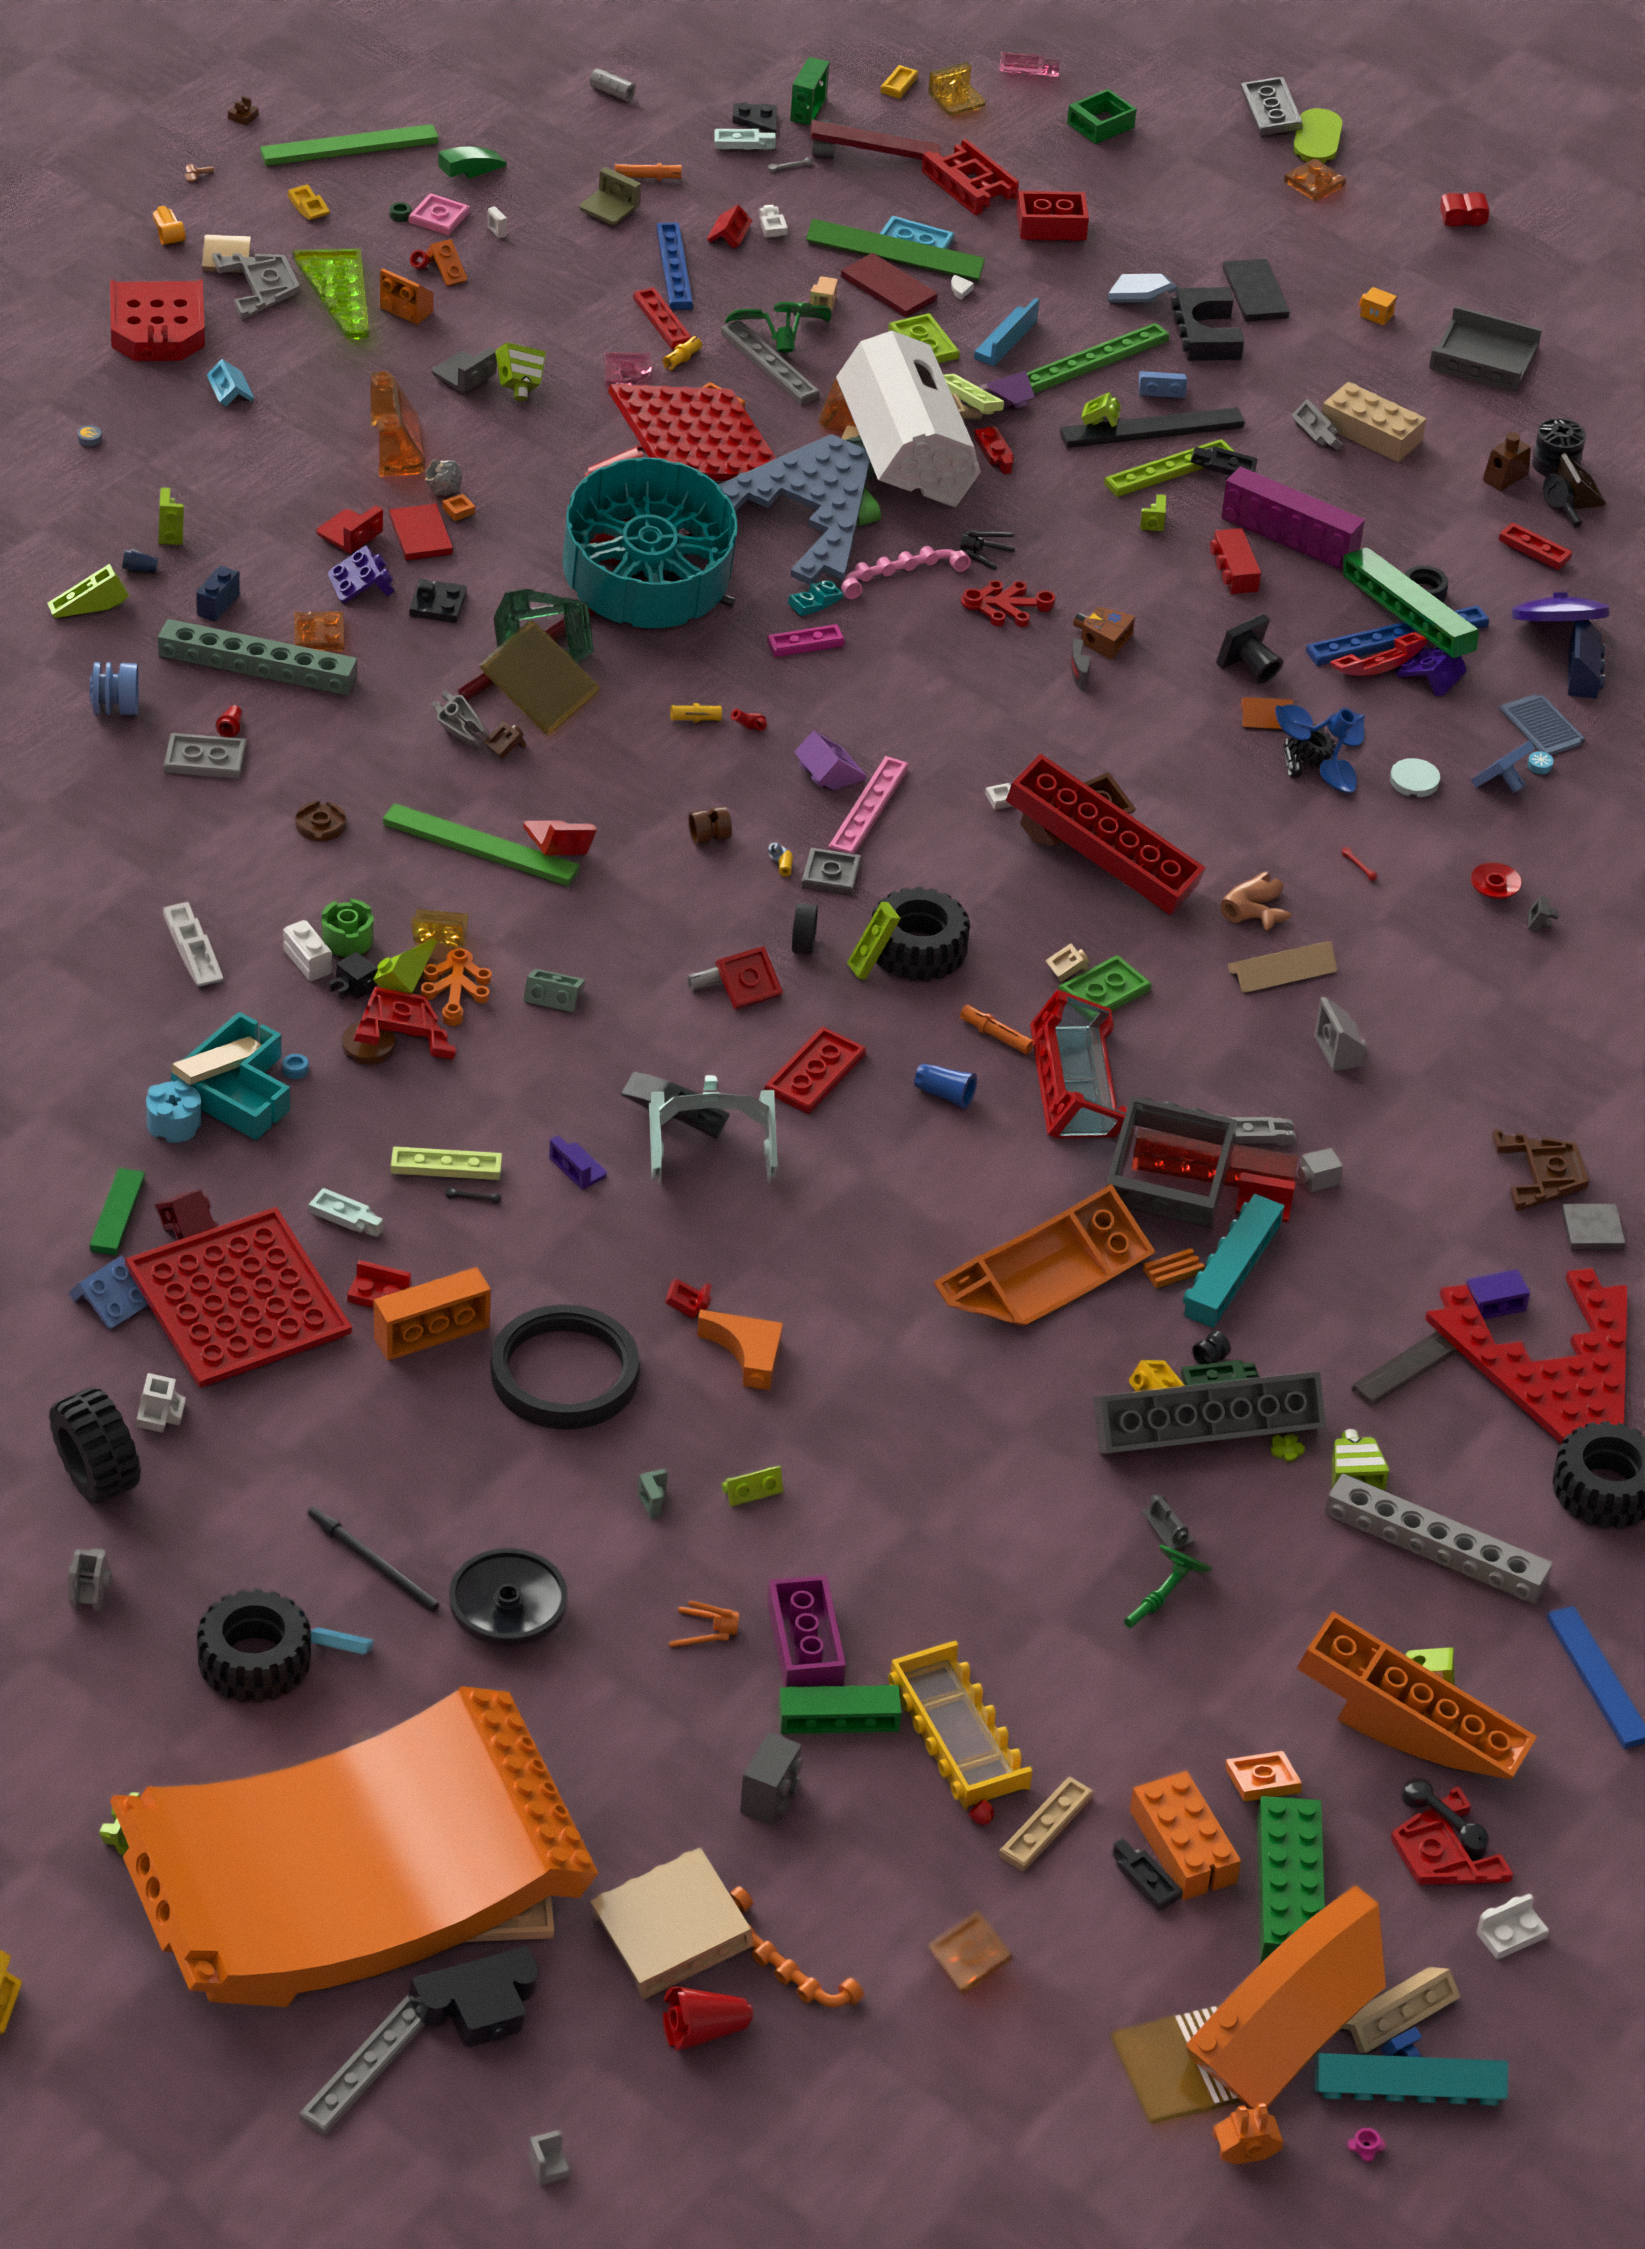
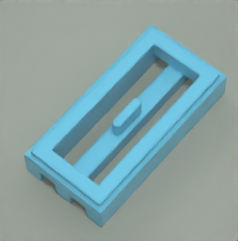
M319 1627L310 1631L311 1643L363 1655L372 1651L374 1640Z

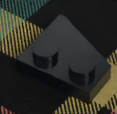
M746 102L733 103L732 123L747 126L749 129H759L760 127L769 130V133H775L776 136L777 105L749 104Z

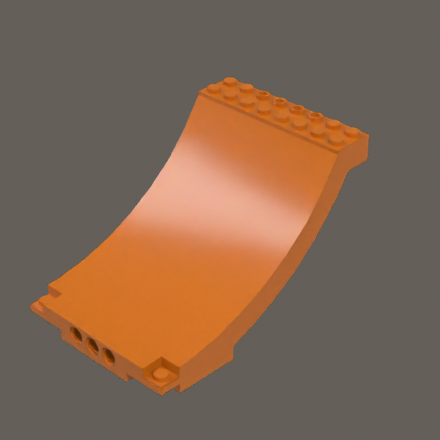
M461 1686L459 1690L425 1711L376 1737L303 1764L253 1777L202 1785L147 1786L140 1797L134 1795H113L110 1800L129 1846L123 1859L162 1952L174 1953L189 1991L205 1992L209 2002L288 2007L297 1993L325 1989L372 1977L423 1960L468 1941L519 1915L548 1896L580 1898L598 1875L592 1858L520 1715L513 1697L507 1691Z

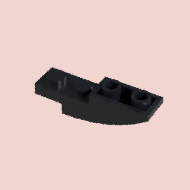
M633 1072L621 1096L649 1109L651 1092H664V1103L673 1097L697 1095L698 1093L658 1077ZM703 1108L679 1111L673 1118L718 1139L730 1118V1114L718 1108Z

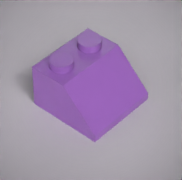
M815 730L811 732L794 752L800 759L799 765L807 772L813 774L811 779L820 787L825 785L832 790H836L863 781L867 777L842 746Z

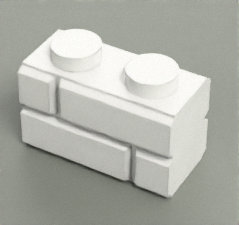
M303 920L283 929V938L285 939L283 941V950L309 981L322 978L332 972V951L325 945L307 921Z

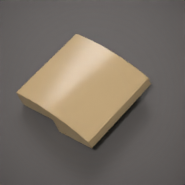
M205 235L202 270L218 272L212 261V253H221V256L233 257V253H240L243 257H250L251 237ZM242 270L231 271L235 273H243Z

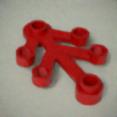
M992 580L983 589L970 588L965 590L961 596L963 607L968 610L978 609L991 617V624L998 627L1005 624L1006 615L1004 612L1015 618L1017 626L1026 627L1029 625L1030 615L1014 606L1037 607L1041 612H1049L1055 605V594L1047 590L1039 591L1036 594V598L1013 597L1026 594L1027 584L1023 581H1015L1011 587L1002 592L1003 583L999 580ZM990 606H996V607H998L999 609L1003 610L1004 612H1002V611H996L995 609H993V608L990 607Z

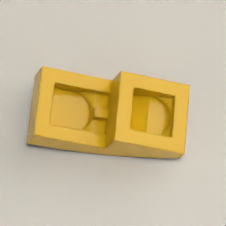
M308 184L288 190V198L295 208L307 219L311 220L330 214V210L320 195L315 196Z

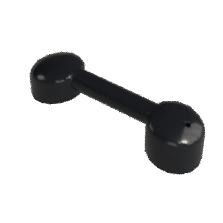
M1413 1778L1407 1781L1401 1795L1403 1803L1411 1808H1422L1427 1805L1460 1832L1458 1839L1472 1861L1482 1859L1489 1842L1488 1833L1484 1827L1477 1823H1467L1433 1794V1786L1428 1780Z

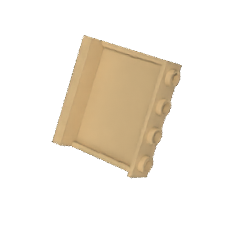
M701 1847L692 1852H685L679 1858L665 1865H659L638 1878H632L626 1881L624 1885L609 1892H603L590 1901L595 1921L599 1920L634 1977L637 1991L643 2000L754 1946L750 1926Z

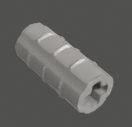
M597 68L590 76V86L598 89L600 92L603 91L608 95H613L617 99L627 102L632 100L635 95V83L627 81L625 78H620L618 75H613L609 71Z

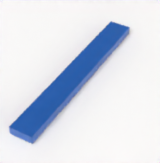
M1479 605L1455 610L1457 614L1476 628L1489 625V618ZM1403 622L1308 644L1306 652L1315 665L1319 666L1350 654L1358 657L1395 648V638L1417 631Z

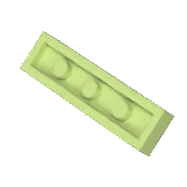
M956 374L943 375L951 394H957L959 399L966 402L968 406L979 409L982 414H993L994 411L1003 410V400Z
M393 1147L391 1174L500 1180L502 1153Z

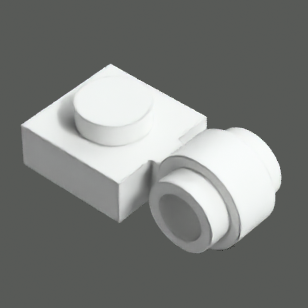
M764 205L763 208H759V218L765 237L787 235L788 227L783 214L779 215L777 206Z

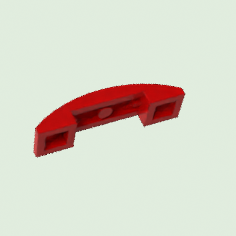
M1412 632L1395 638L1394 649L1362 660L1350 654L1330 661V664L1333 668L1349 675L1366 676L1379 674L1396 668L1410 660L1427 644V638L1417 632Z

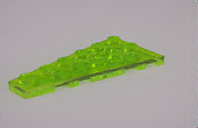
M361 248L292 250V258L345 338H369Z

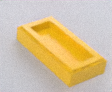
M898 65L882 84L880 93L900 99L918 78V71Z

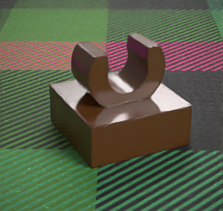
M242 96V101H236L235 106L228 111V119L245 126L259 115L258 108L251 105V98Z

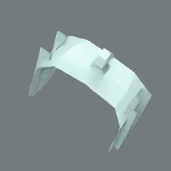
M705 1076L703 1090L717 1089L718 1080L716 1076ZM761 1090L759 1100L753 1096L703 1092V1094L673 1097L666 1103H664V1092H651V1103H649L652 1179L658 1178L659 1184L661 1182V1159L664 1157V1143L661 1141L660 1127L679 1111L703 1108L741 1110L764 1126L765 1141L763 1151L766 1157L768 1184L771 1177H776L778 1163L774 1090Z

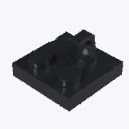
M419 579L409 607V616L457 624L467 595V586Z

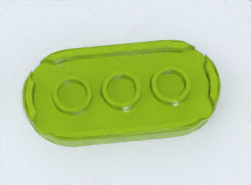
M1321 108L1304 111L1300 115L1303 129L1296 131L1293 147L1295 155H1300L1301 160L1311 164L1326 163V160H1333L1337 155L1342 130L1341 117L1333 111Z

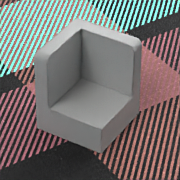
M560 2130L534 2136L529 2140V2162L539 2186L570 2177V2169L562 2151V2134Z

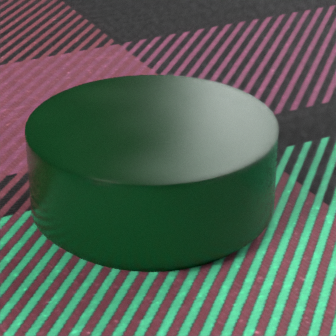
M396 202L389 207V217L397 222L409 220V215L412 213V208L409 204Z

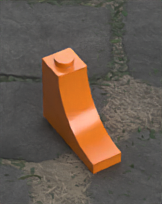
M700 1310L697 1337L714 1341L725 1347L735 1356L743 1372L742 1386L765 1390L771 1389L782 1342L783 1323Z

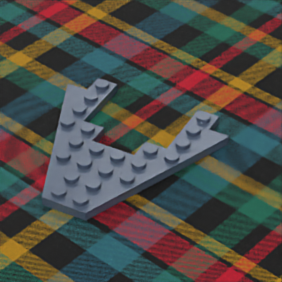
M830 434L719 484L722 488L721 491L725 496L729 497L735 512L747 500L769 508L780 495L817 510L809 518V527L824 534L791 569V577L808 585L814 583L823 572L841 580L845 579L871 462L865 448Z

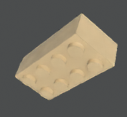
M1347 382L1323 403L1322 413L1336 426L1337 434L1396 462L1401 461L1423 441L1427 418L1350 382Z

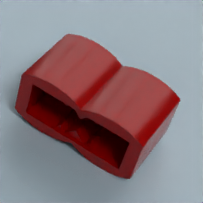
M1470 192L1464 195L1448 193L1441 196L1440 211L1445 225L1462 226L1468 224L1480 226L1488 223L1490 209L1485 194Z

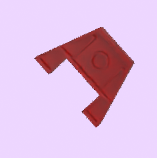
M380 987L374 988L354 1035V1041L377 1045L380 1038V1028L387 1032L396 1031L406 1033L409 1036L427 1037L430 1056L453 1060L456 1054L454 1045H449L447 1041L448 1034L444 1029H440L437 1024L438 1017L426 996Z
M1459 1786L1450 1790L1449 1795L1441 1800L1459 1816L1470 1814L1471 1805ZM1429 1808L1422 1814H1416L1391 1833L1390 1840L1417 1885L1508 1883L1512 1881L1513 1872L1501 1853L1472 1862L1449 1823L1432 1808Z

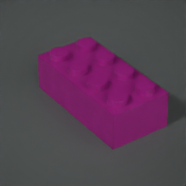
M827 1575L769 1580L767 1605L784 1687L844 1686L846 1663Z

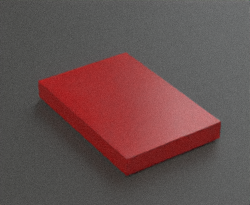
M436 503L389 509V517L405 561L453 554V547Z

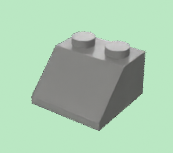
M1322 997L1320 999L1314 1036L1332 1071L1361 1067L1364 1055L1367 1054V1045L1365 1040L1359 1036L1356 1023L1352 1022L1347 1011L1327 997Z

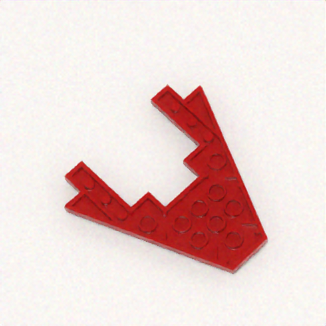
M1593 1268L1567 1271L1565 1279L1592 1332L1572 1334L1570 1343L1576 1356L1532 1362L1522 1341L1495 1344L1467 1284L1441 1287L1439 1296L1445 1308L1427 1311L1425 1315L1426 1322L1561 1445L1563 1439L1572 1433L1573 1430L1580 1426L1585 1428V1425L1595 1422L1597 1425L1601 1424L1602 1421H1610L1613 1425H1618V1423L1624 1424L1627 1324L1626 1285L1602 1288Z

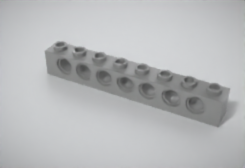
M1343 1473L1328 1495L1325 1515L1461 1572L1466 1576L1489 1584L1494 1588L1515 1595L1520 1599L1536 1604L1549 1581L1552 1562Z

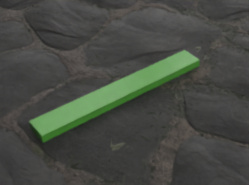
M433 124L261 146L260 154L265 166L437 144L438 135Z
M813 218L806 237L807 242L866 256L874 253L884 260L949 275H957L980 281L985 264L984 257Z
M1153 323L1027 372L1033 393L1169 341L1170 334L1157 323Z
M396 803L392 805L383 817V825L568 887L579 872L580 864L556 856L544 855L541 851Z

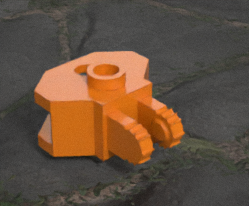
M1265 2102L1256 2103L1255 2109H1248L1245 2105L1237 2106L1236 2112H1231L1230 2117L1213 2126L1212 2135L1214 2139L1219 2141L1221 2160L1236 2165L1265 2160L1282 2150L1283 2139L1275 2116L1268 2114Z

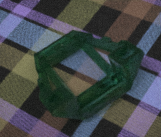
M532 589L505 592L493 617L499 660L522 640L519 620L563 613L568 649L557 650L559 654L551 661H556L561 656L565 659L531 689L541 685L566 661L570 665H575L594 652L587 602L558 597L549 593H541ZM529 602L553 605L530 608ZM523 645L500 665V668L523 650ZM551 651L518 679L514 685H518L538 667L539 663L544 662L555 651ZM541 653L535 654V655H534L530 660H528L522 667H520L513 675H511V676L509 677V679L512 680L518 673H520L526 666H528V665H529L535 658H537ZM521 656L506 671H504V673L507 674L526 656ZM544 669V670L538 672L536 675H534L527 683H525V684L519 689V691H522L523 689H525L532 681H534V680H535L541 673H543L546 669Z

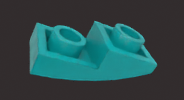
M822 581L811 583L809 592L789 595L787 603L800 616H804L831 606L843 598L844 593L833 582Z

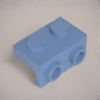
M1139 371L1140 396L1185 398L1187 377H1185V374Z

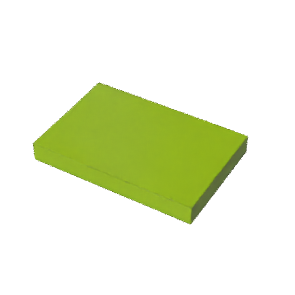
M930 313L890 322L888 325L889 331H894L929 344L938 363L959 359L960 351Z

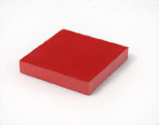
M765 946L724 957L715 962L734 1010L773 999L783 994Z

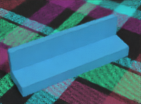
M1034 298L1026 308L1017 306L975 350L974 359L995 366L1037 322L1040 300Z

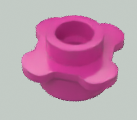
M1361 2128L1356 2132L1354 2139L1348 2140L1347 2147L1351 2151H1356L1362 2160L1370 2162L1374 2160V2155L1378 2151L1385 2149V2141L1380 2139V2135L1375 2130Z

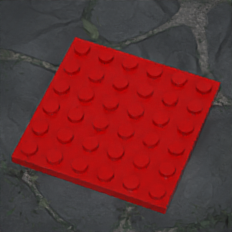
M610 384L608 389L609 395L649 458L667 459L670 462L685 464L707 475L713 481H728L737 477L740 473H746L777 459L733 390L727 388L710 389L707 387L690 388L686 386Z
M277 1206L125 1258V1266L128 1268L130 1275L199 1388L352 1334L350 1322Z

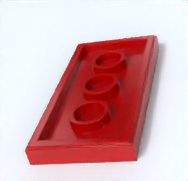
M822 1026L764 1086V1090H774V1098L810 1114L866 1055L867 1048Z

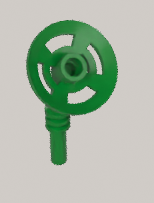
M1160 1544L1159 1549L1174 1563L1171 1568L1174 1571L1157 1591H1152L1142 1600V1604L1124 1619V1624L1128 1628H1133L1149 1613L1156 1612L1165 1604V1598L1182 1580L1184 1575H1188L1189 1571L1211 1572L1213 1568Z

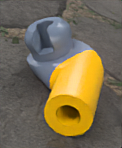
M772 843L768 847L771 859L779 864L780 875L789 876L792 871V853L779 843Z

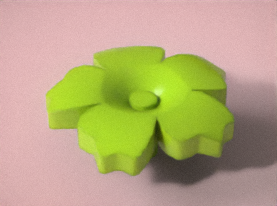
M1294 1434L1285 1435L1284 1439L1276 1435L1272 1438V1448L1270 1451L1273 1456L1282 1459L1284 1456L1285 1461L1292 1462L1298 1456L1304 1454L1305 1447L1302 1446V1443H1297L1298 1436H1294Z

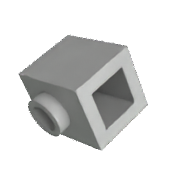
M1332 1148L1302 1155L1298 1175L1301 1182L1306 1184L1310 1192L1340 1185L1343 1165Z

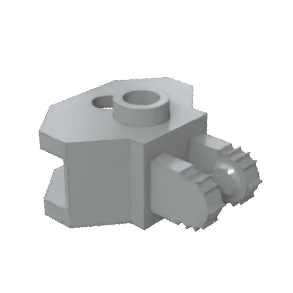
M100 1548L90 1549V1551L76 1549L72 1565H70L68 1571V1600L70 1607L76 1608L79 1603L92 1604L94 1611H100L105 1589L110 1588L112 1582V1571L108 1570L109 1559L106 1557L105 1550Z

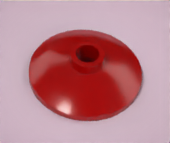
M1495 862L1477 866L1472 871L1470 878L1471 884L1477 892L1495 899L1514 896L1519 892L1522 883L1521 877L1516 870L1505 864Z

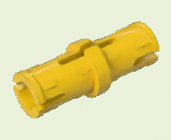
M693 336L684 344L677 345L672 353L662 359L664 367L668 368V370H673L680 363L687 362L692 354L702 348L701 340L699 338L695 340L696 336Z
M693 703V706L671 705L670 718L671 721L693 720V723L711 720L721 721L722 707L721 705L700 706L699 703Z

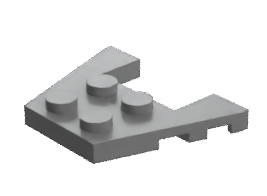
M212 253V261L219 274L242 270L254 296L234 299V307L241 320L299 293L300 285L285 255L255 254V257H243L240 253H233V257L221 256V253Z

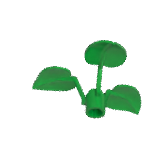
M779 302L774 305V311L787 313L786 326L779 327L778 332H775L769 314L763 313L761 309L735 310L726 318L725 324L737 320L766 319L772 333V340H776V351L779 353H791L795 351L796 332L800 317L818 318L829 323L832 311L830 307L825 305H812L804 302ZM791 313L796 316L793 330L790 327Z

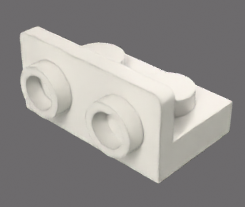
M1530 1893L1522 1897H1514L1506 1904L1497 1908H1489L1480 1916L1476 1934L1497 1960L1548 1937L1549 1929L1532 1909L1534 1897Z

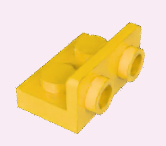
M1141 1360L1129 1379V1383L1135 1391L1185 1386L1164 1360Z

